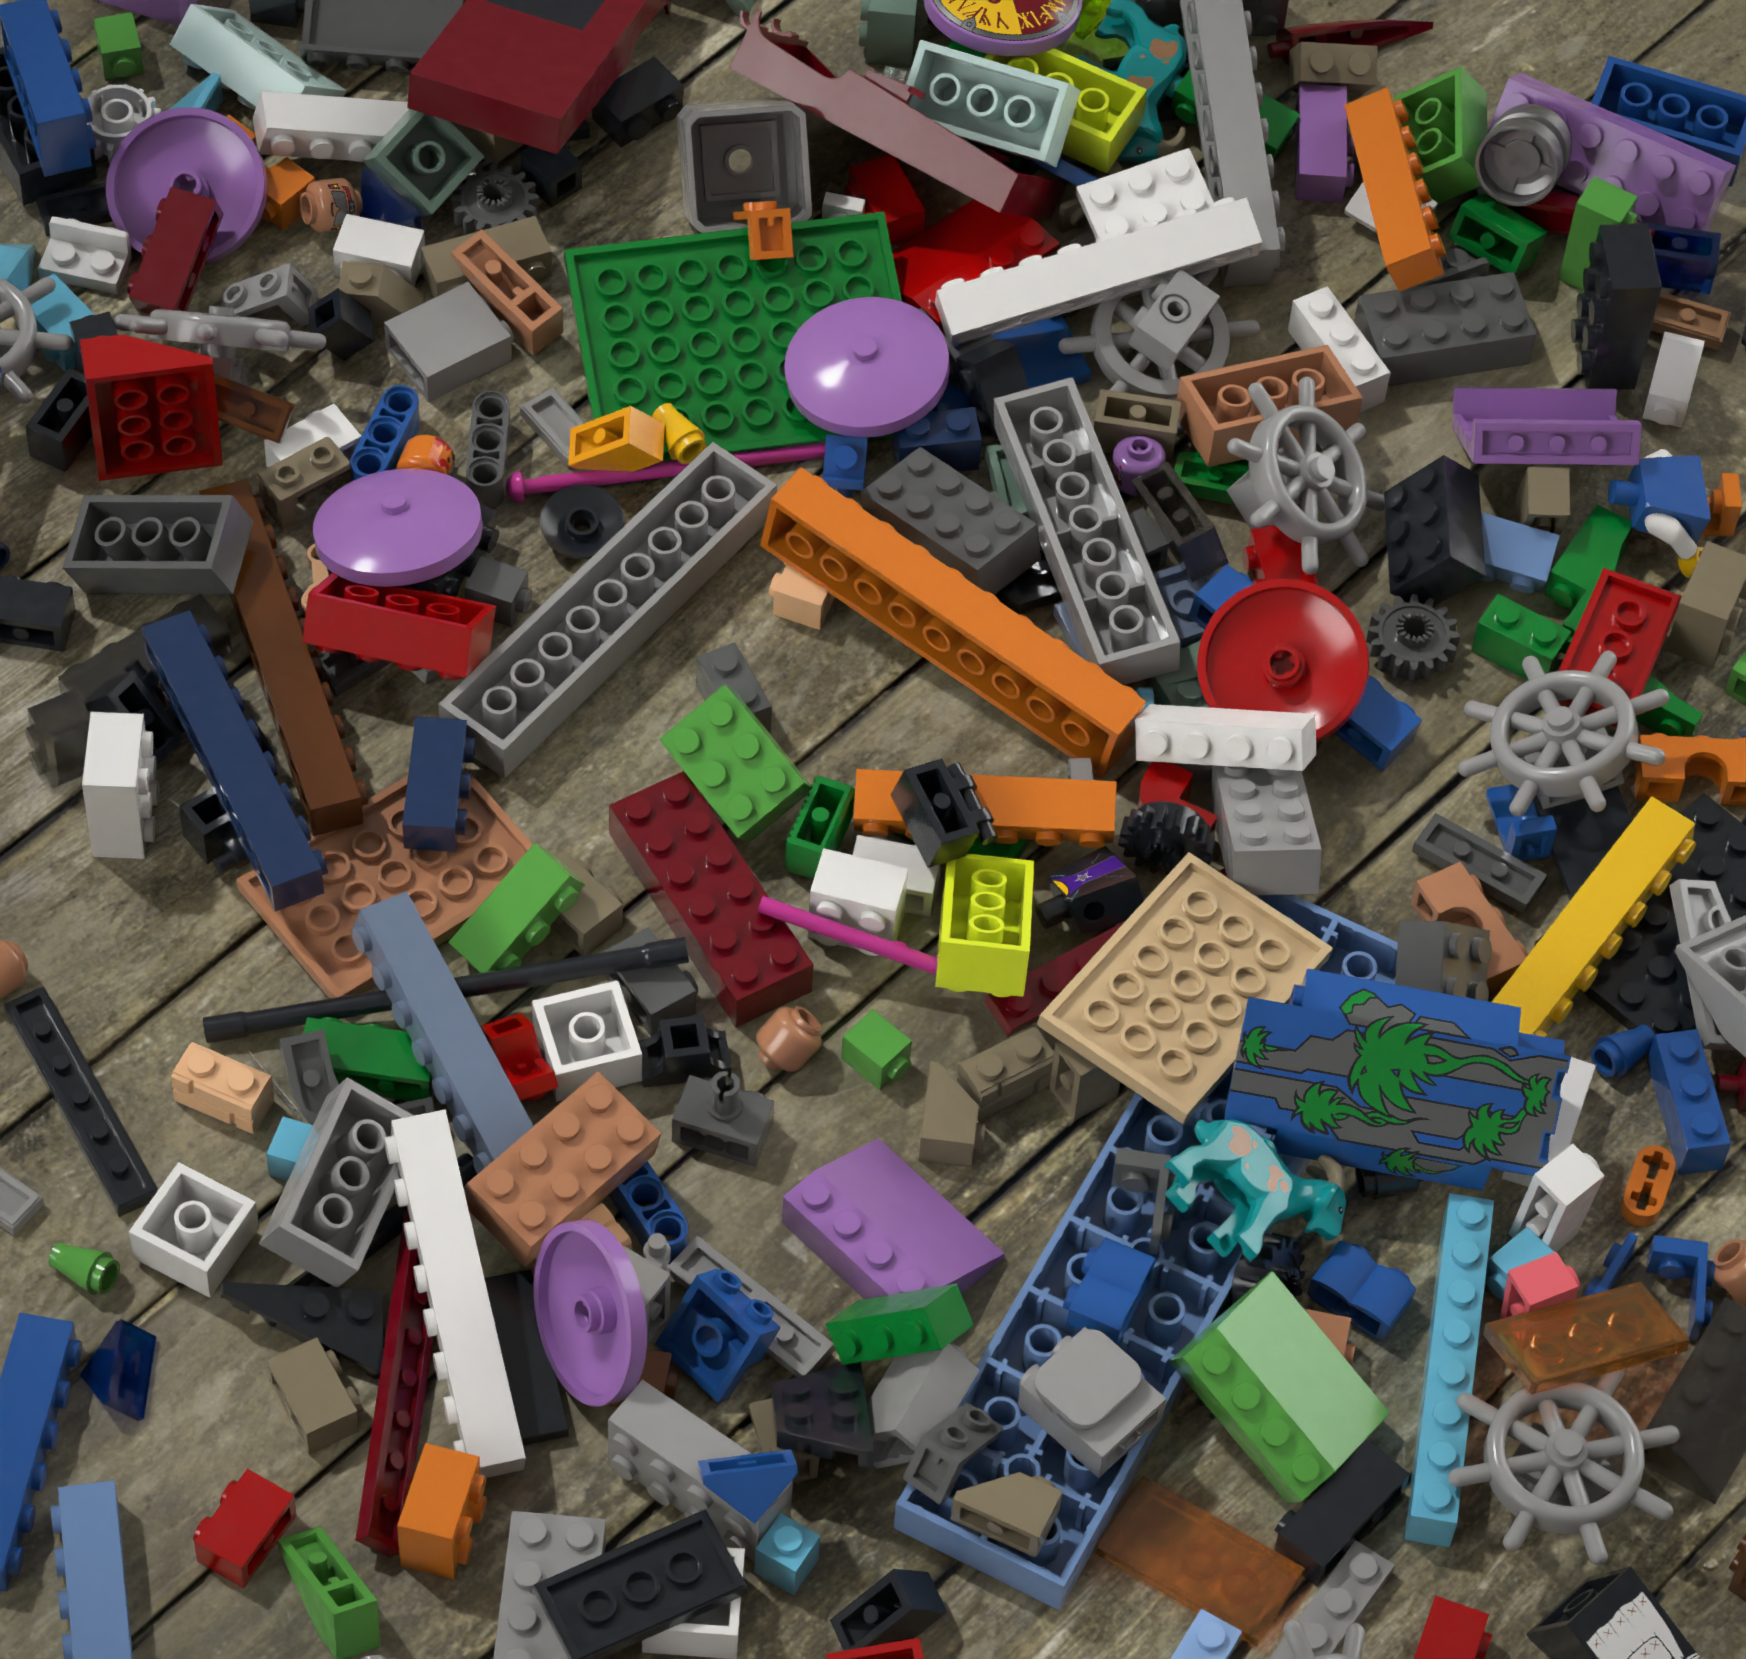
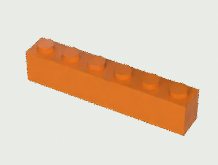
M1386 87L1345 104L1344 108L1385 266L1398 291L1401 292L1443 275L1444 270L1440 258L1446 256V251L1439 234L1433 233V230L1438 229L1439 225L1432 207H1426V203L1432 200L1424 179L1419 180L1418 177L1424 174V170L1417 153H1412L1411 151L1417 148V144L1409 125H1404V123L1410 121L1402 99L1395 101L1389 88Z
M856 769L854 831H862V834L867 837H887L888 833H906L905 836L907 838L913 839L891 797V793L903 771ZM969 774L977 785L975 793L983 808L987 807L994 818L992 826L998 835V838L993 841L995 843L1014 844L1018 842V839L1035 840L1036 844L1042 846H1058L1061 844V841L1079 842V845L1085 848H1101L1105 846V843H1113L1117 781Z

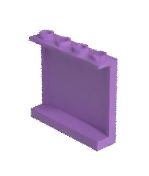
M1454 387L1452 428L1470 459L1475 464L1639 465L1642 424L1639 420H1618L1615 415L1616 389Z

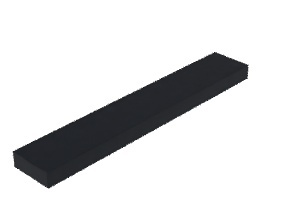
M43 986L4 1003V1011L118 1217L149 1204L158 1189L45 987Z

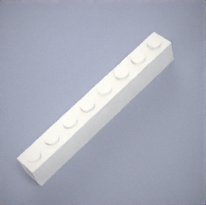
M1233 197L1224 198L1213 203L1210 209L1196 212V209H1187L1174 215L1173 220L1160 224L1156 220L1147 221L1134 228L1135 231L1119 235L1118 232L1107 233L1097 238L1096 243L1083 247L1078 243L1067 245L1059 249L1056 255L1043 259L1041 255L1030 256L1020 261L1019 266L1006 270L1003 267H994L982 272L980 278L965 282L963 278L948 281L941 286L940 290H937L935 305L946 338L955 347L972 340L981 339L989 334H998L1157 286L1164 277L1171 281L1179 269H1182L1189 275H1194L1257 256L1262 245V239L1247 197L1236 201Z
M446 1110L391 1120V1136L384 1137L389 1164L397 1163L401 1179L394 1180L399 1207L407 1206L411 1222L403 1223L408 1249H417L420 1265L413 1266L418 1293L427 1292L430 1308L423 1310L428 1337L437 1336L440 1352L433 1353L438 1381L447 1380L450 1396L443 1397L445 1415L448 1425L457 1424L460 1440L453 1442V1448L456 1451L480 1456V1475H484L486 1478L524 1470L525 1452Z

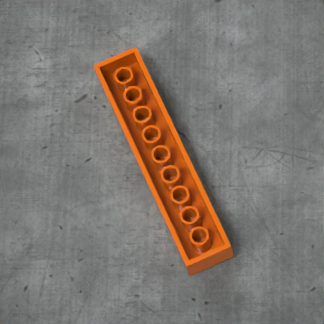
M802 467L771 498L760 546L806 578L828 590V593L1070 758H1091L1092 773L1101 779L1105 777L1130 747L1135 734V719L1143 712L1146 701L1139 697L1137 692L1131 687L1122 685L1108 676L1097 664L1088 662L1070 650L1063 641L1052 638L1036 627L1029 618L1024 615H1018L1002 604L995 595L983 591L965 579L961 572L954 568H949L931 556L927 549L920 545H915L896 532L889 523L878 520L862 509L855 500L844 497L828 486L821 477L810 474Z

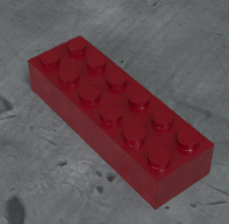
M684 771L609 805L610 836L677 938L685 937L688 956L735 1028L812 992L814 964L786 922L757 912L762 896L768 897L767 893L692 780Z

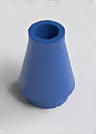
M1640 1025L1631 1030L1599 1038L1591 1050V1059L1593 1064L1596 1065V1070L1608 1078L1623 1076L1650 1051L1655 1034L1647 1025Z

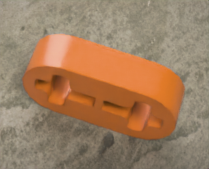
M1651 1145L1640 1150L1621 1201L1620 1211L1623 1218L1628 1223L1637 1227H1647L1657 1221L1675 1171L1676 1161L1674 1156L1662 1146ZM1651 1162L1660 1164L1655 1180L1647 1178ZM1641 1192L1650 1195L1645 1211L1636 1208Z

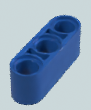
M396 385L384 392L351 456V482L370 474L396 469L405 444L409 439L416 436L420 426L419 398L414 389L405 385Z
M648 1161L609 1194V1197L643 1248L652 1234L660 1233L676 1237L677 1239L673 1241H667L671 1248L670 1261L668 1263L670 1265L688 1246L687 1220ZM641 1201H649L654 1204L648 1207H642L637 1205L636 1203Z

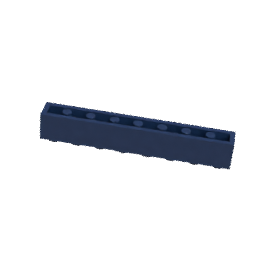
M188 610L142 627L145 653L274 911L276 912L324 894L322 875L328 874L324 857L319 849L312 851L308 843L311 840L308 826L302 816L295 817L292 811L294 802L288 786L285 783L278 784L275 778L278 772L269 751L262 752L258 744L261 743V737L253 719H245L242 713L245 711V707L237 687L229 688L226 682L229 676L225 663L220 655L213 656L210 650L213 645L205 624L197 625L191 611Z

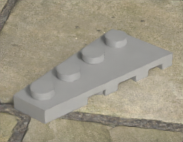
M1678 879L1669 885L1680 944L1731 922L1715 881ZM1686 973L1696 1028L1698 1029L1703 1049L1738 1051L1723 1038Z

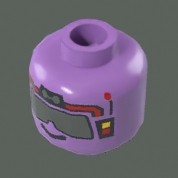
M1135 435L1120 441L1113 451L1112 475L1118 489L1134 497L1146 496L1160 489L1165 479L1166 453L1160 443L1147 436Z

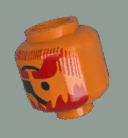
M417 435L409 439L405 444L396 469H425L451 476L455 466V455L451 447L444 440L431 435Z

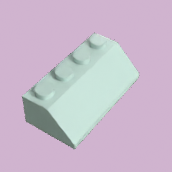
M190 4L170 43L173 48L182 53L180 59L186 64L197 69L203 68L210 75L213 72L220 74L222 88L235 91L239 94L237 100L254 110L256 109L261 91L344 97L347 92L344 88L231 9Z

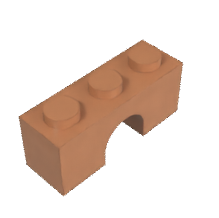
M1460 861L1416 881L1411 905L1422 921H1446L1490 930L1489 940L1492 946V954L1488 962L1487 986L1489 998L1497 995L1528 956L1524 945L1519 940H1514L1507 930L1500 910L1492 907L1485 898L1478 878L1473 874H1469Z

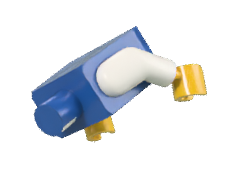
M1660 449L1640 459L1639 465L1633 467L1627 480L1613 479L1608 488V501L1610 504L1629 506L1632 527L1637 531L1650 533L1671 545L1679 556L1678 566L1682 574L1687 578H1691L1704 549L1697 547L1696 543L1711 520L1700 456L1696 455L1672 456L1667 450Z

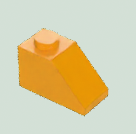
M629 406L570 429L568 466L574 469L635 472L662 462L665 424Z

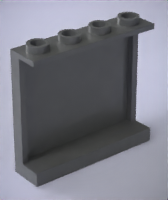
M305 0L302 43H298V50L301 58L307 60V63L313 66L327 67L331 65V62L346 63L347 67L357 70H366L370 68V65L386 66L385 69L391 72L405 73L409 71V68L416 66L464 4V0Z

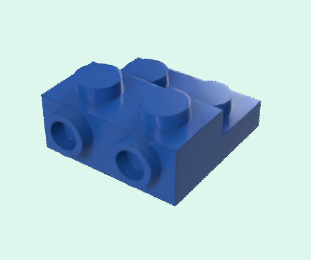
M714 1269L696 1275L655 1342V1345L663 1352L672 1353V1361L717 1403H721L730 1398L748 1367L761 1361L781 1327L772 1320L774 1312L768 1304L757 1299L751 1300L740 1290L742 1282L734 1273L727 1270Z

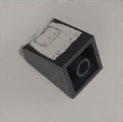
M1632 1567L1588 1577L1526 1633L1528 1638L1550 1659H1698L1700 1657Z

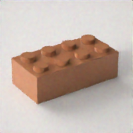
M1324 345L1180 377L1176 401H1181L1180 424L1206 465L1212 467L1243 460V458L1235 456L1228 451V442L1233 438H1238L1250 443L1255 428L1264 419L1248 394V388L1252 383L1258 382L1264 386L1279 411L1288 406L1299 405V381L1303 377H1311L1315 382L1316 408L1330 415L1345 431L1353 424L1358 423L1363 397L1330 347ZM1290 428L1300 445L1299 430Z
M597 1071L467 1183L465 1197L468 1210L526 1267L538 1257L544 1239L554 1227L565 1222L583 1218L654 1156L662 1133Z

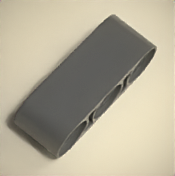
M494 390L484 391L474 399L466 464V485L474 492L479 504L491 509L497 508L504 498L511 431L509 400L506 395Z

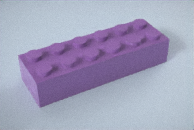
M1518 73L1508 78L1488 132L1497 119L1514 106L1522 104L1544 106L1562 118L1572 138L1570 161L1555 183L1556 185L1582 195L1595 176L1638 196L1634 213L1639 215V221L1648 223L1650 226L1694 245L1706 239L1736 165L1523 73Z

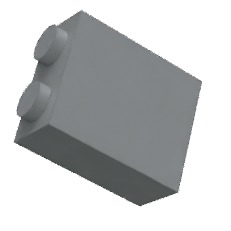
M469 282L384 322L386 349L427 402L512 361L511 343L514 342V336L511 328L504 320H498L488 302L475 291Z
M949 1343L940 1350L894 1357L867 1403L874 1450L873 1465L877 1469L910 1462L922 1436L957 1410L979 1372V1369L967 1359L966 1353L960 1347Z

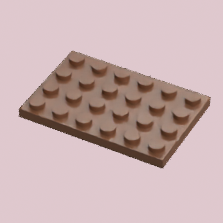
M465 767V773H470ZM472 774L470 799H462L461 809L467 810L466 835H458L456 852L404 849L402 823L408 781L407 775L368 799V804L362 806V824L313 836L312 833L310 834L311 840L308 843L312 851L316 849L321 851L328 869V874L322 875L324 894L275 912L254 869L236 879L237 889L328 998L363 993L376 985L372 975V965L366 953L358 951L352 938V928L360 909L407 891L436 946H439L458 932L533 845Z

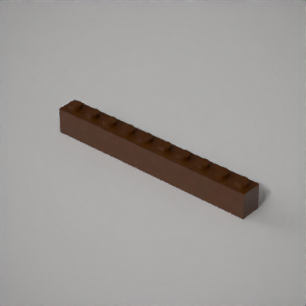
M248 479L200 490L199 495H233L254 521L234 593L229 596L313 836L362 824V806L368 804L366 788L362 779H354L352 772L357 771L356 762L351 747L343 748L341 739H345V733L340 715H332L329 707L333 706V698L328 682L320 683L318 675L322 674L318 653L316 649L309 651L307 644L302 642L305 618L297 619L295 612L299 611L298 599L293 586L286 588L284 580L288 579V573L282 555L275 556L273 549L277 548L274 530L271 524L264 525L262 518H266V512L261 494L253 495Z

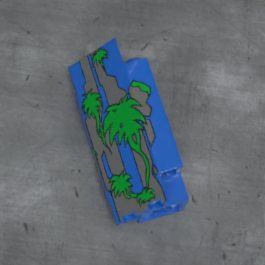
M1307 969L1302 985L1294 984L1290 1004L1253 997L1248 998L1224 1120L1233 1119L1250 1125L1265 1127L1264 1133L1272 1135L1271 1141L1276 1146L1278 1154L1318 1161L1321 1155H1327L1344 1166L1482 1191L1491 1169L1534 1176L1536 1172L1549 1163L1550 1135H1555L1562 1102L1560 1097L1561 1083L1565 1074L1568 1073L1571 1055L1564 1054V1040L1519 1032L1521 1007Z

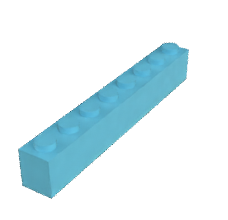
M1449 1193L1443 1215L1404 1540L1450 1548L1457 1526L1461 1487L1452 1486L1449 1483L1448 1475L1453 1469L1464 1467L1470 1415L1460 1410L1456 1401L1460 1394L1469 1393L1472 1395L1494 1200Z

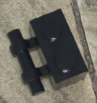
M134 659L124 667L127 673L106 680L80 707L89 719L91 712L144 714L145 730L153 732L152 756H156V764H159L185 739L182 735L184 729L170 701L157 686L158 678L152 670L146 671L139 660Z
M941 758L905 769L891 793V797L927 868L965 857L977 836H979L983 845L990 844L998 838L992 826L994 818L987 807L983 808L975 793L977 785L971 775H966L960 762L946 767Z
M213 787L179 806L183 836L206 864L213 861L217 871L220 874H224L234 867L239 870L250 863Z

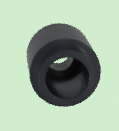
M1355 1168L1356 1182L1361 1196H1372L1374 1200L1417 1192L1419 1182L1424 1181Z

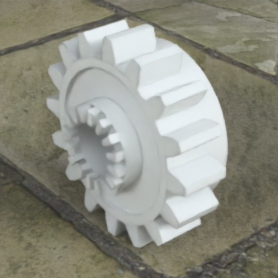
M126 84L107 85L92 91L88 101L92 111L93 122H89L87 125H91L95 137V159H99L104 154L108 156V163H111L118 146L131 130L144 120L161 112L160 108H156L154 97L147 98L143 89H136Z

